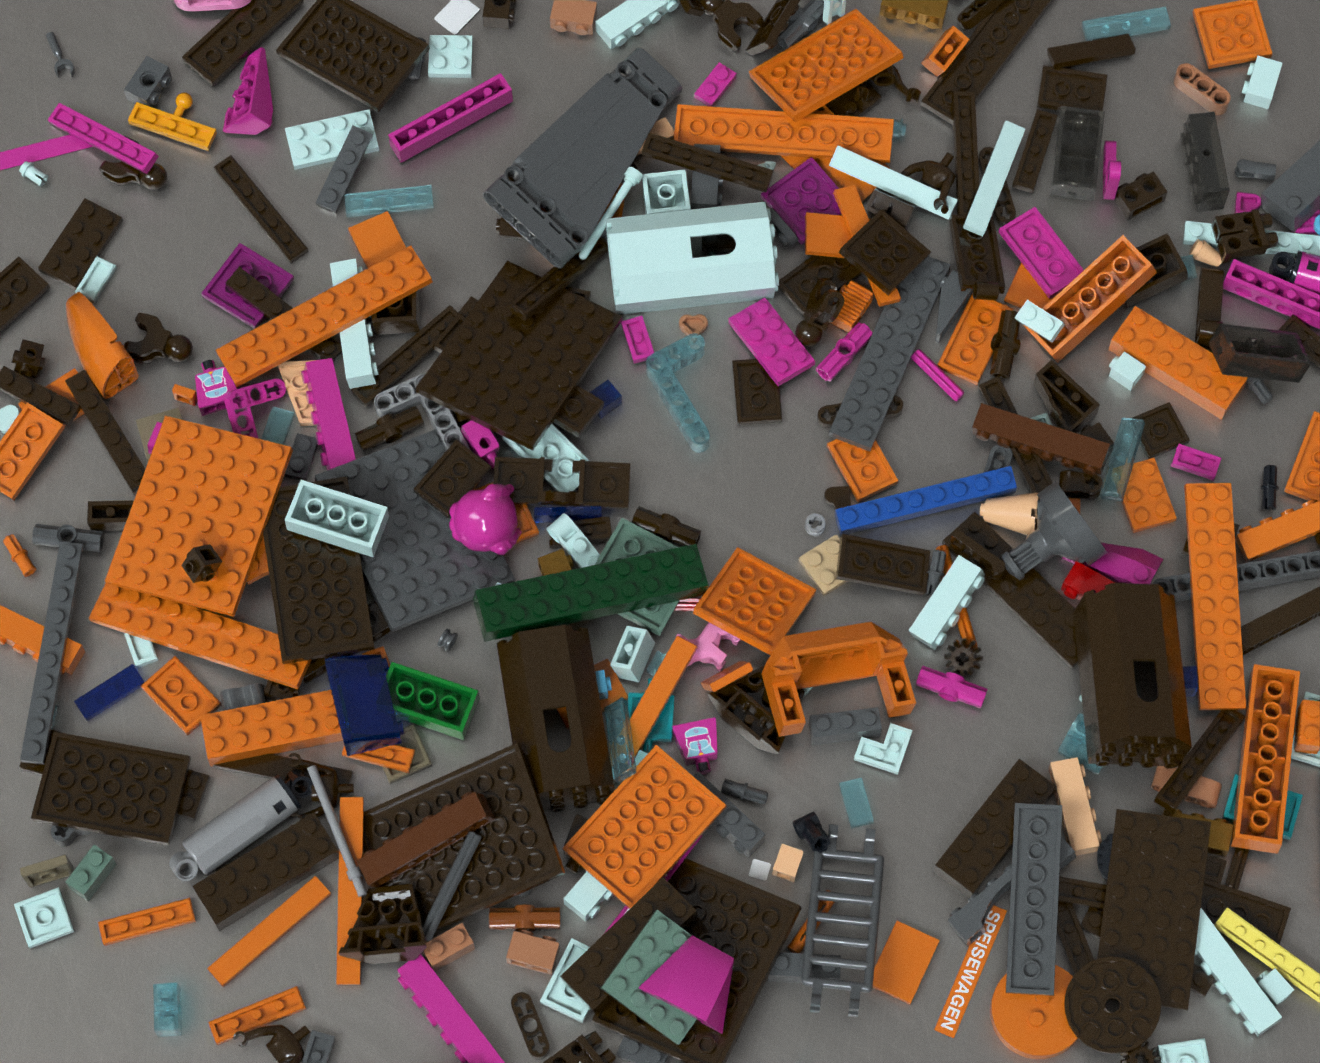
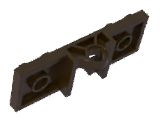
M495 457L493 484L513 485L514 491L510 498L514 504L628 509L630 463L585 461V459L573 461L572 473L579 474V492L570 491L567 493L552 492V490L543 491L544 472H552V459H545V457H540V459Z

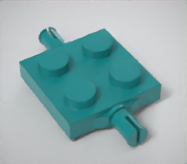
M652 678L648 679V686L652 681ZM629 692L626 725L645 692ZM675 695L670 696L643 744L644 752L647 753L648 747L649 753L655 742H672Z

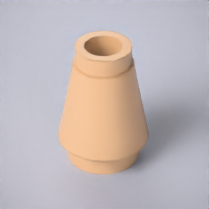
M1197 239L1189 252V255L1193 256L1194 260L1215 266L1216 268L1222 262L1219 252L1205 240Z

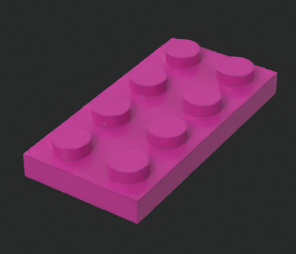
M1036 207L999 228V234L1049 299L1056 296L1084 271Z
M766 298L728 318L730 326L777 386L782 385L815 365L813 357Z

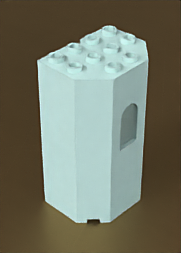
M765 202L606 219L615 312L619 315L774 298L775 291H778L779 277L778 272L775 273L777 247L772 244L774 243L775 231L774 224H770V208H766ZM728 234L735 240L736 247L730 254L692 257L691 237Z

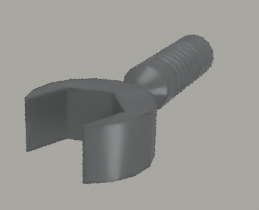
M54 32L47 33L46 37L52 52L59 60L54 67L56 75L59 78V71L66 67L70 69L71 76L73 77L75 73L73 63L68 59H62V51Z

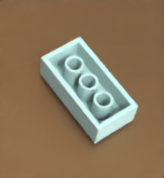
M300 480L286 515L285 524L289 531L374 557L387 524L389 513L386 506Z

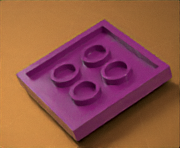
M812 157L769 187L767 193L762 192L760 195L767 206L772 208L790 227L801 245L805 243L806 212L842 216L833 194L834 190L839 188Z
M239 243L201 294L203 298L255 329L260 326L266 317L226 287L225 283L241 267L281 298L293 282L294 276Z

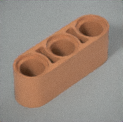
M1184 63L1178 66L1174 78L1175 86L1210 113L1218 116L1223 115L1227 111L1230 102V93L1193 65ZM1181 75H1186L1189 78H1183L1181 77ZM1198 88H1204L1206 91H1201ZM1216 100L1222 101L1223 104L1217 103Z
M1157 766L1151 788L1159 792L1177 768L1169 769L1164 766ZM1202 776L1184 801L1206 808H1216L1222 784Z

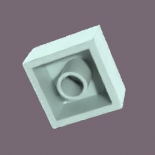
M685 170L643 174L642 190L646 214L691 210Z

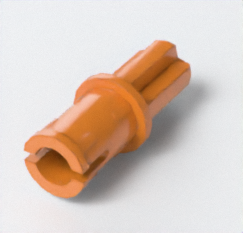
M14 534L6 536L3 543L12 556L11 560L17 563L23 576L28 577L35 573L37 569L29 559L28 551L22 548Z

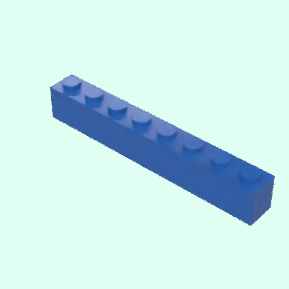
M1008 466L835 509V519L841 537L842 534L849 535L986 501L988 498L1014 494L1017 485L1012 467Z

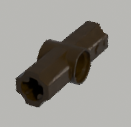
M1003 310L1001 312L998 332L992 338L991 349L994 351L990 374L994 378L999 376L1000 379H1010L1013 358L1018 354L1021 345L1020 340L1017 338L1020 322L1015 319V316L1018 314L1017 311Z
M414 406L396 415L387 414L379 418L376 424L356 432L355 437L364 452L384 442L387 444L396 442L404 433L424 425V421L418 408Z
M639 506L633 516V524L670 543L672 541L682 546L698 544L701 530L680 523L676 517L670 514L663 513L660 515Z

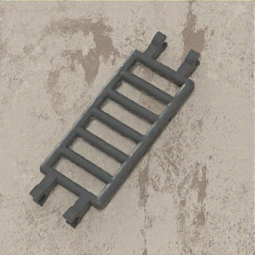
M829 824L828 836L831 843L826 851L822 853L814 852L801 977L803 985L812 986L810 1012H820L822 988L851 991L848 1016L858 1017L860 992L869 993L873 989L884 870V857L879 854H873L876 829L866 828L864 853L836 850L838 825ZM823 858L875 863L874 875L822 869ZM821 879L872 884V896L820 891ZM819 900L871 906L870 918L818 912ZM819 921L869 927L868 939L816 933V924ZM822 943L867 949L866 961L813 955L814 944ZM812 964L865 970L864 983L811 977Z

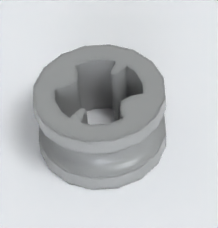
M816 513L809 515L805 522L807 533L811 536L823 534L825 531V518ZM814 521H819L821 526L812 528Z

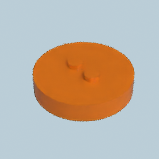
M1055 965L1054 996L1006 993V973L999 981L990 1004L992 1026L1000 1041L1014 1053L1030 1059H1048L1067 1051L1078 1039L1067 1022L1064 1004L1066 990L1073 976L1063 968Z

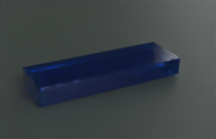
M535 507L534 522L553 523L563 513L569 516L572 521L602 517V507Z
M131 664L74 700L86 721L139 689L145 682L135 666Z

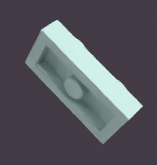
M1029 300L1025 302L1015 316L1016 321L1051 343L1065 325L1062 321Z

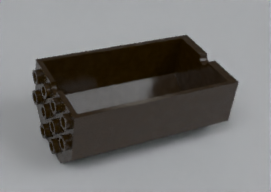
M1111 583L1105 585V589L1096 593L1094 589L1085 592L1073 612L1088 764H1096L1101 767L1108 766L1109 764L1129 767L1133 765V762H1138L1144 768L1164 766L1169 769L1179 766L1191 750L1192 744L1174 595L1170 592L1165 593L1163 587L1159 584ZM1133 661H1153L1155 663L1158 698L1155 701L1146 702L1138 696Z
M559 625L517 632L512 635V639L509 642L507 640L497 642L512 745L515 743L521 744L543 810L560 812L565 810L567 805H574V808H584L588 804L596 802L598 805H602L615 789L588 628L580 627L578 631H575L570 625ZM566 707L571 745L566 751L556 752L548 745L543 711Z

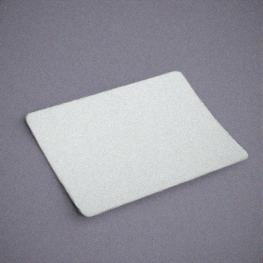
M451 0L434 19L452 34L456 35L480 8L469 0Z

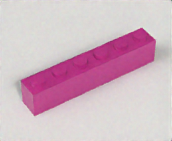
M500 73L388 134L390 147L402 163L513 102L512 89Z
M332 358L306 362L304 370L301 371L302 381L304 384L307 383L309 390L306 391V398L308 404H312L311 420L313 425H317L318 429L316 441L317 445H321L323 453H320L322 466H326L327 470L356 460Z
M421 954L415 960L408 961L397 970L400 976L397 980L404 990L408 988L414 994L411 997L419 1009L424 1007L428 1012L426 1015L427 1020L433 1027L438 1025L442 1031L440 1034L441 1038L447 1045L452 1044L457 1051L454 1054L461 1063H505Z

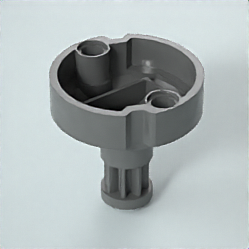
M1055 481L1037 494L1040 498L1037 501V529L1026 537V541L1009 553L1007 551L1004 552L1001 556L1008 573L1021 580L1025 577V573L1042 561L1044 563L1055 555L1081 564L1086 562L1090 566L1108 552Z

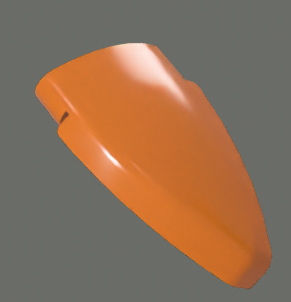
M80 292L71 296L66 302V314L74 348L83 369L104 399H109L138 379L137 369L132 357L120 341L115 342L118 338L117 334L93 304Z

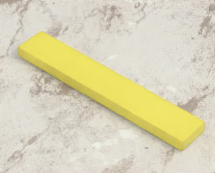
M1226 907L1214 924L1216 929L1271 969H1276L1285 979L1320 1003V973Z

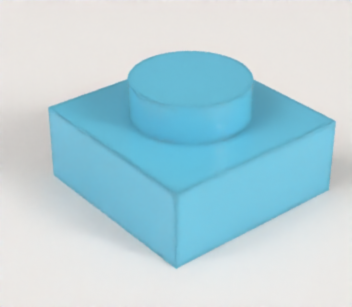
M604 670L595 671L600 700L608 699V691L612 690L610 677H605Z

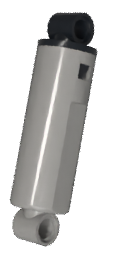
M299 769L290 771L286 775L285 781L278 774L274 775L186 838L182 844L187 851L177 852L171 857L169 862L171 870L181 881L192 880L197 875L199 868L204 875H209L302 808L296 798H305L312 793V780ZM303 780L301 786L295 787L298 781ZM188 863L185 869L179 870L182 864Z

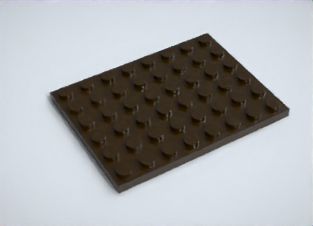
M507 260L416 387V393L533 451L621 324L622 316L564 288L527 321H524L508 310L509 304L538 281L541 276Z
M515 743L364 811L363 848L367 852L380 848L387 839L397 838L402 835L404 829L419 825L426 816L436 815L441 812L442 807L458 802L467 792L474 791L484 795L495 820L475 831V833L481 836V840L436 931L566 874L525 755L519 743ZM466 837L381 886L412 884L415 890L422 926Z
M685 858L668 880L697 911L698 916L684 930L734 958L723 1033L721 1034L704 1025L701 1021L696 1020L681 1043L676 1045L614 998L596 1015L594 1014L592 1022L684 1063H726L802 908L794 902Z

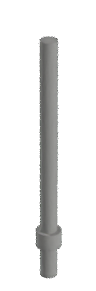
M316 765L307 768L348 869L346 873L349 881L353 882L358 897H363L367 895V891L361 879L363 876L361 870L356 866L317 767Z

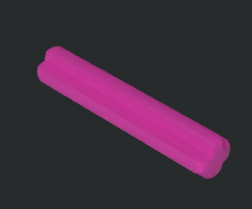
M918 349L912 354V360L954 401H958L963 397L964 391L922 350Z

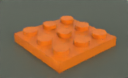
M1239 0L1193 9V17L1208 69L1256 61L1257 55L1265 58L1272 57V50L1257 0Z

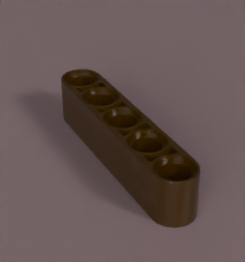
M1320 587L1241 626L1243 655L1319 617Z

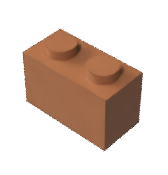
M554 0L550 16L551 28L559 32L570 31L576 32L579 35H593L597 17V2Z
M463 923L428 941L426 943L427 948L423 951V954L431 968L436 972L475 950V947Z
M527 930L514 931L506 956L507 963L553 975L560 950V944L556 942V939L549 936L535 937L532 932Z

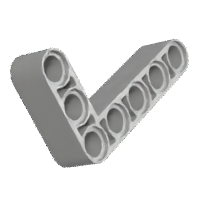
M420 374L387 389L374 398L376 413L380 418L387 414L396 415L422 404L446 451L451 446L449 442L456 439L469 448L450 409L442 405L437 408H431L429 406L436 402L416 393V387L425 374ZM402 394L410 395L407 399L400 398ZM383 403L390 404V406L387 408L380 407V405ZM443 421H447L450 423L446 427L439 426V424Z

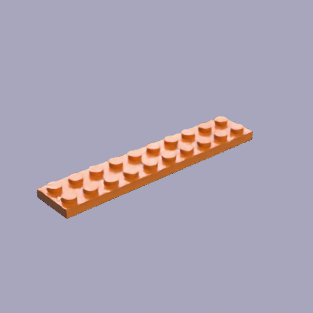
M677 104L674 140L692 146L694 144L720 145V151L824 159H832L839 145L874 162L890 163L894 119L810 113L794 122L783 111Z
M409 246L215 351L235 386L239 387L433 283L412 246Z
M1231 483L1185 484L1198 709H1245L1246 696Z
M105 583L89 616L90 622L294 689H299L311 660L283 664L279 637L276 633L187 604Z

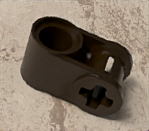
M1065 470L1060 472L1059 486L1068 498L1095 500L1100 496L1102 479L1097 474L1089 475L1082 472Z

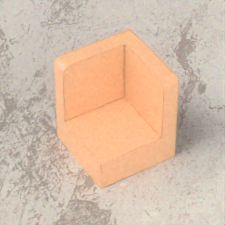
M782 844L773 867L772 875L794 883L803 851Z

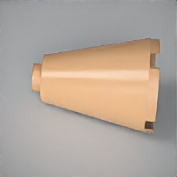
M1037 492L988 498L985 503H981L980 516H983L986 522L1028 536L1037 529V501L1040 498Z

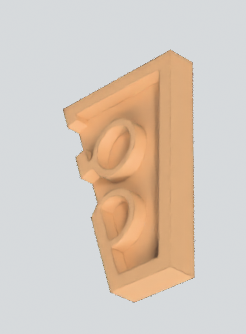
M316 360L288 361L278 365L300 426H314L311 420L312 404H308L306 398V391L309 390L307 383L304 384L302 381L301 371L304 370L306 362Z

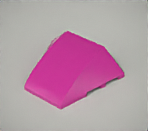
M692 935L638 989L658 1000L661 999L722 1034L734 958Z

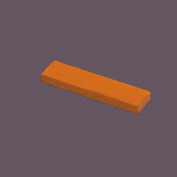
M187 898L99 921L98 924L103 945L106 946L196 922L191 899Z
M296 986L208 1023L216 1044L220 1045L232 1040L233 1035L238 1031L247 1033L306 1010V1007Z

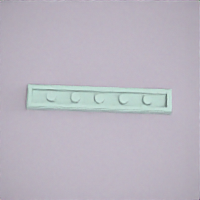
M1007 120L1004 122L963 225L964 229L983 237L1025 128Z
M839 145L829 166L946 219H949L958 200L948 195L946 203L949 210L946 214H943L941 212L943 205L938 210L934 208V201L939 198L940 191Z

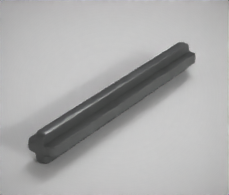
M473 831L468 832L422 926L425 940L427 941L432 940L481 840V836Z

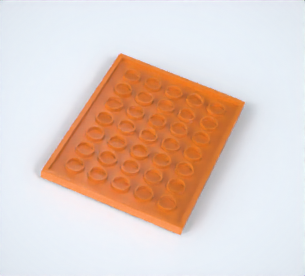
M165 416L105 582L113 586L234 617L261 543L264 528L268 523L291 458L292 447ZM211 544L223 562L211 580L193 583L181 565L187 558L188 552L193 548Z

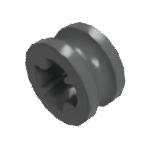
M447 628L438 641V647L441 648L443 646L445 651L449 652L455 644L458 634H452L451 630Z

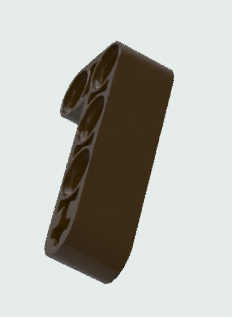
M1201 268L1195 343L1205 349L1218 350L1223 333L1221 311L1224 270Z

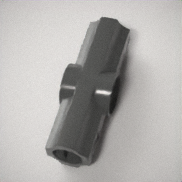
M811 0L804 8L800 7L791 16L788 27L777 37L779 39L778 43L782 48L788 49L803 35L807 36L814 30L818 20L823 16L824 1Z
M36 524L32 534V542L36 545L59 547L61 541L83 544L86 551L101 552L103 549L104 533L102 531L77 529L71 525L60 527ZM73 535L71 540L63 541L65 536Z

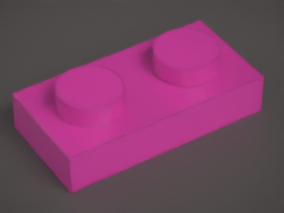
M719 62L694 93V98L707 106L714 107L736 79L737 73Z
M643 316L622 321L621 326L633 363L636 364L655 358Z
M1178 444L1171 467L1214 481L1221 457Z

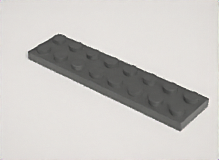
M1015 803L1006 993L1054 996L1062 805Z

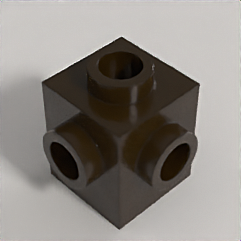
M22 339L19 351L14 350L11 363H15L14 371L25 377L35 378L37 371H42L45 363V358L42 357L44 345Z
M211 544L193 548L188 552L187 558L181 566L193 583L207 582L215 576V572L223 561Z

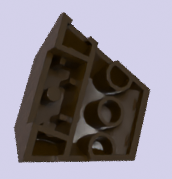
M764 666L715 692L708 693L721 718L757 749L774 754L779 753L786 736H778L761 674ZM798 689L797 692L801 702L805 691Z
M406 884L369 888L357 912V921L354 927L349 929V938L345 946L340 948L338 954L368 964L415 960L427 948L414 886Z

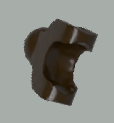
M700 0L705 11L704 14L713 16L712 21L718 27L717 34L719 40L732 51H737L741 47V38L735 32V27L747 25L757 30L764 24L761 14L748 3H733L730 0Z
M124 136V137H126V138H128V139H130V140H132V141H134V142H136V143L139 144V142H137V141H135V140H133V139H131V138H129V137H127V136ZM104 161L99 167V171L106 179L119 186L137 183L139 185L142 184L149 190H158L167 181V172L158 163H154L148 174L122 161L117 163Z
M821 278L817 281L810 293L807 308L803 315L805 320L801 321L796 327L795 335L803 346L812 347L817 345L822 340L823 330L826 331L829 324L838 317L844 305L843 295L837 291L835 283L829 278ZM825 285H829L830 289L826 290L822 295V287ZM837 297V302L833 304L834 298Z
M138 313L135 318L137 326L147 332L144 339L139 342L127 341L123 345L132 359L141 363H149L157 358H169L174 362H184L189 359L193 351V345L189 338L179 334L173 336L171 331L164 329L158 317L146 313Z

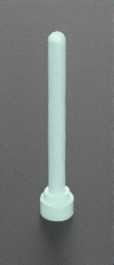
M628 167L624 173L625 177L623 180L625 182L580 251V259L584 260L588 257L606 228V219L613 217L631 187L640 183L643 174L637 169Z

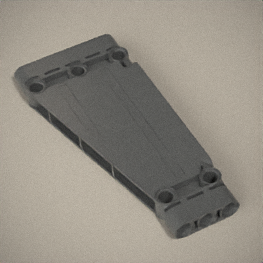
M637 48L624 61L620 62L610 74H605L525 149L511 166L505 170L504 174L483 192L484 200L552 265L562 268L575 254L582 250L623 180L624 173L631 166L662 110L682 92L681 84L647 51ZM508 177L513 178L515 182L509 180ZM540 207L546 209L547 212L542 211Z

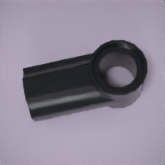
M814 811L792 821L798 837L801 840L804 839L813 852L822 853L827 850L831 842Z

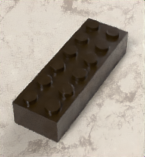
M1019 758L938 860L933 872L969 899L981 888L1013 847L1015 803L1047 804L1054 795L1057 786Z
M313 812L193 885V888L220 932L339 859V852Z
M664 877L560 976L562 981L595 1015L613 998L602 990L601 986L656 910H659L683 929L698 916L696 909Z

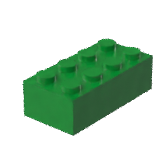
M391 662L375 704L378 712L464 740L480 697L479 691Z

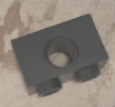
M146 56L124 89L127 100L149 107L156 105L163 89L167 88L171 83L172 76L169 67ZM150 82H153V83H154V84H152V85H150V86H146L147 83H150Z

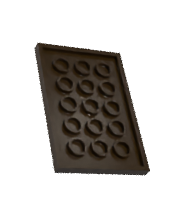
M317 0L276 49V52L282 58L373 110L380 112L429 51L430 47L426 42L351 0Z
M54 732L31 820L169 846L191 758L188 755Z

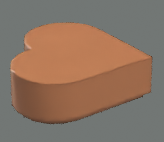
M686 314L679 319L680 330L692 341H695L708 327V320L702 314L695 316Z

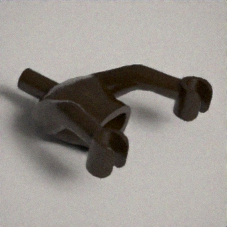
M894 65L869 78L877 86H890L894 84L895 88L906 97L907 102H910L911 99L919 102L921 91L917 88L908 89L902 82L900 74ZM866 81L857 85L854 100H859L860 97L867 101L869 89L865 87Z
M948 152L940 163L930 160L917 162L909 165L901 172V174L907 177L916 172H923L919 182L940 191L939 198L934 201V208L938 210L943 205L941 207L943 214H946L949 210L946 199L955 181V174L948 168L954 156Z
M297 753L289 755V757L295 756L298 758L297 764H289L292 768L299 766L307 769L310 766L316 765L318 772L323 774L320 777L333 809L338 805L340 793H354V784H339L338 775L334 769L301 759ZM312 785L311 802L321 803L315 787ZM320 806L301 815L292 814L290 817H298L299 820H302L314 812L318 818L324 815L325 812L323 807Z
M270 1025L256 1028L247 1033L238 1031L233 1035V1040L239 1036H244V1041L238 1046L245 1047L250 1040L273 1035L270 1042L266 1044V1047L278 1063H285L287 1061H290L289 1063H301L304 1051L299 1041L311 1032L306 1026H303L293 1034L283 1025Z

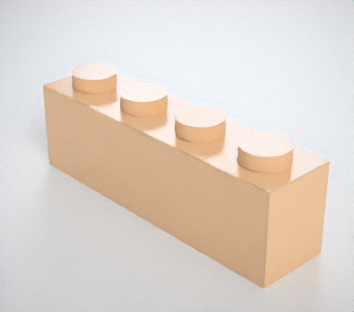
M1078 757L1050 762L1048 770L1051 782L1057 786L1054 793L1057 805H1062V828L1066 842L1075 851L1076 856L1097 852L1102 838L1100 831L1095 829L1096 813L1094 808H1090L1088 801L1091 799L1089 786L1084 785L1083 781L1085 777L1084 765L1079 764Z

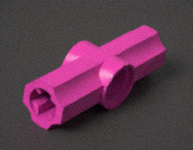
M858 322L843 339L836 343L835 348L816 367L819 376L825 381L831 382L846 365L853 361L854 356L870 340L873 334L870 328L864 323ZM840 350H847L849 353L843 354Z
M922 666L916 681L917 686L936 692L945 700L951 702L961 701L980 709L988 690L965 681L962 676L956 673L947 672L945 674L926 666Z

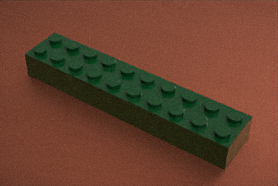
M697 544L477 589L474 593L473 602L484 642L510 637L521 631L567 625L703 596L709 585Z

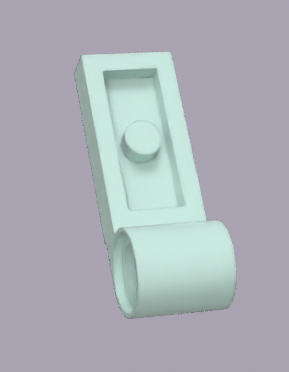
M563 513L546 528L549 535L562 545L579 568L595 565L600 554L569 516Z

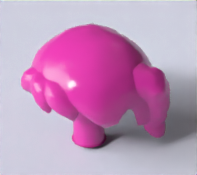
M490 484L485 489L467 492L458 502L453 503L449 510L451 516L449 527L452 531V537L472 551H492L498 555H505L512 549L522 534V531L517 528L516 508L510 498L514 491L513 485Z

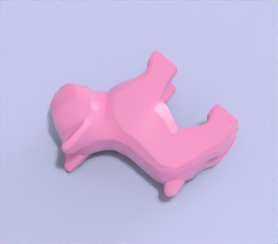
M708 623L702 633L695 639H687L681 634L676 635L698 647L688 666L700 661L713 664L719 672L725 666V659L727 657V654L719 649L720 640H731L735 646L741 640L711 623Z

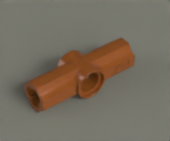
M523 904L516 905L514 908H489V929H514L516 932H520V930L533 932L535 929H560V907L535 908L533 905Z

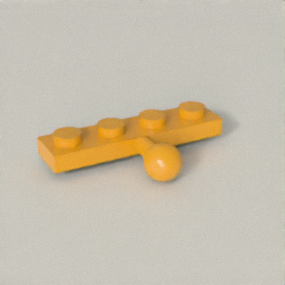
M183 92L177 95L175 100L177 107L174 114L138 102L135 103L128 118L130 125L209 151L217 134L216 129L182 118L184 111L193 104L190 94Z

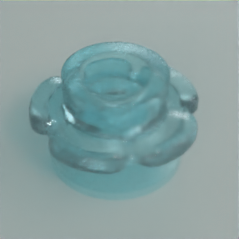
M902 118L901 120L894 119L893 137H897V140L900 136L904 137L907 124L903 123Z

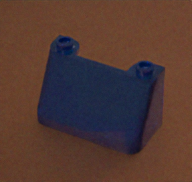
M381 654L338 656L324 659L347 756L402 743L400 735L405 733L402 721L397 722L385 674L389 670L387 659L381 658Z

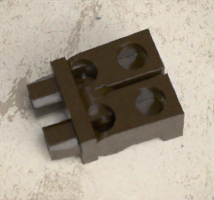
M1257 209L1251 212L1215 216L1211 227L1216 243H1218L1217 247L1222 264L1231 262L1235 258L1257 254L1262 255L1265 254L1268 248L1277 246V234L1275 232L1265 233L1264 228H1270L1273 224L1270 213L1260 214Z
M594 1031L585 1037L581 1034L576 1040L543 1063H614L616 1056L609 1048L602 1054H597L594 1049L602 1044L603 1041L597 1032Z

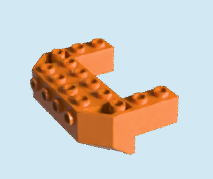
M873 622L783 636L768 658L761 673L778 736L801 733L806 723L797 692L798 689L877 676L888 717L911 714L916 705V700L904 663L908 652L900 639Z

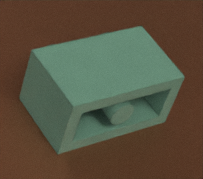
M93 845L66 880V884L73 892L89 902L117 864L112 856L96 845Z

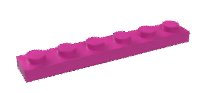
M61 103L56 106L47 120L57 128L145 174H148L159 157L148 148Z

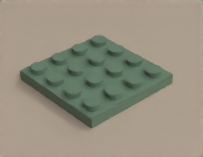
M621 518L595 565L678 547ZM679 601L623 612L618 615L660 636Z
M656 910L603 983L601 989L676 1045H679L697 1019L661 999L658 1000L638 989V987L692 935L659 910Z

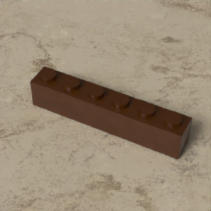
M983 403L979 407L972 426L973 434L982 441H996L1001 447L1009 448L1011 446L1026 455L1033 453L1048 462L1055 460L1061 462V465L1073 469L1077 467L1083 469L1082 471L1089 475H1102L1110 453L1109 443Z
M474 791L467 792L458 802L449 803L442 807V811L436 815L432 814L423 818L422 823L404 829L402 835L397 838L387 839L380 848L365 852L363 858L357 860V863L368 886L374 888L381 887L463 839L469 831L475 832L495 820L484 795Z

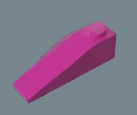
M263 47L248 55L240 75L242 83L232 96L235 98L233 107H229L225 114L223 126L225 133L257 135L263 130H267L272 124L273 104L266 53Z
M1101 543L1108 553L1090 566L1086 562L1083 564L1115 583L1151 584L1163 559L1144 549ZM1062 557V559H1064V560H1066V561H1068V562H1070V563H1072V564H1075V562H1076V561H1073V560H1070V559H1067V558Z

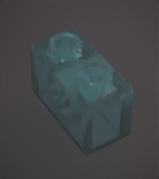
M178 983L153 984L155 1033L158 1037L182 1035L180 986Z

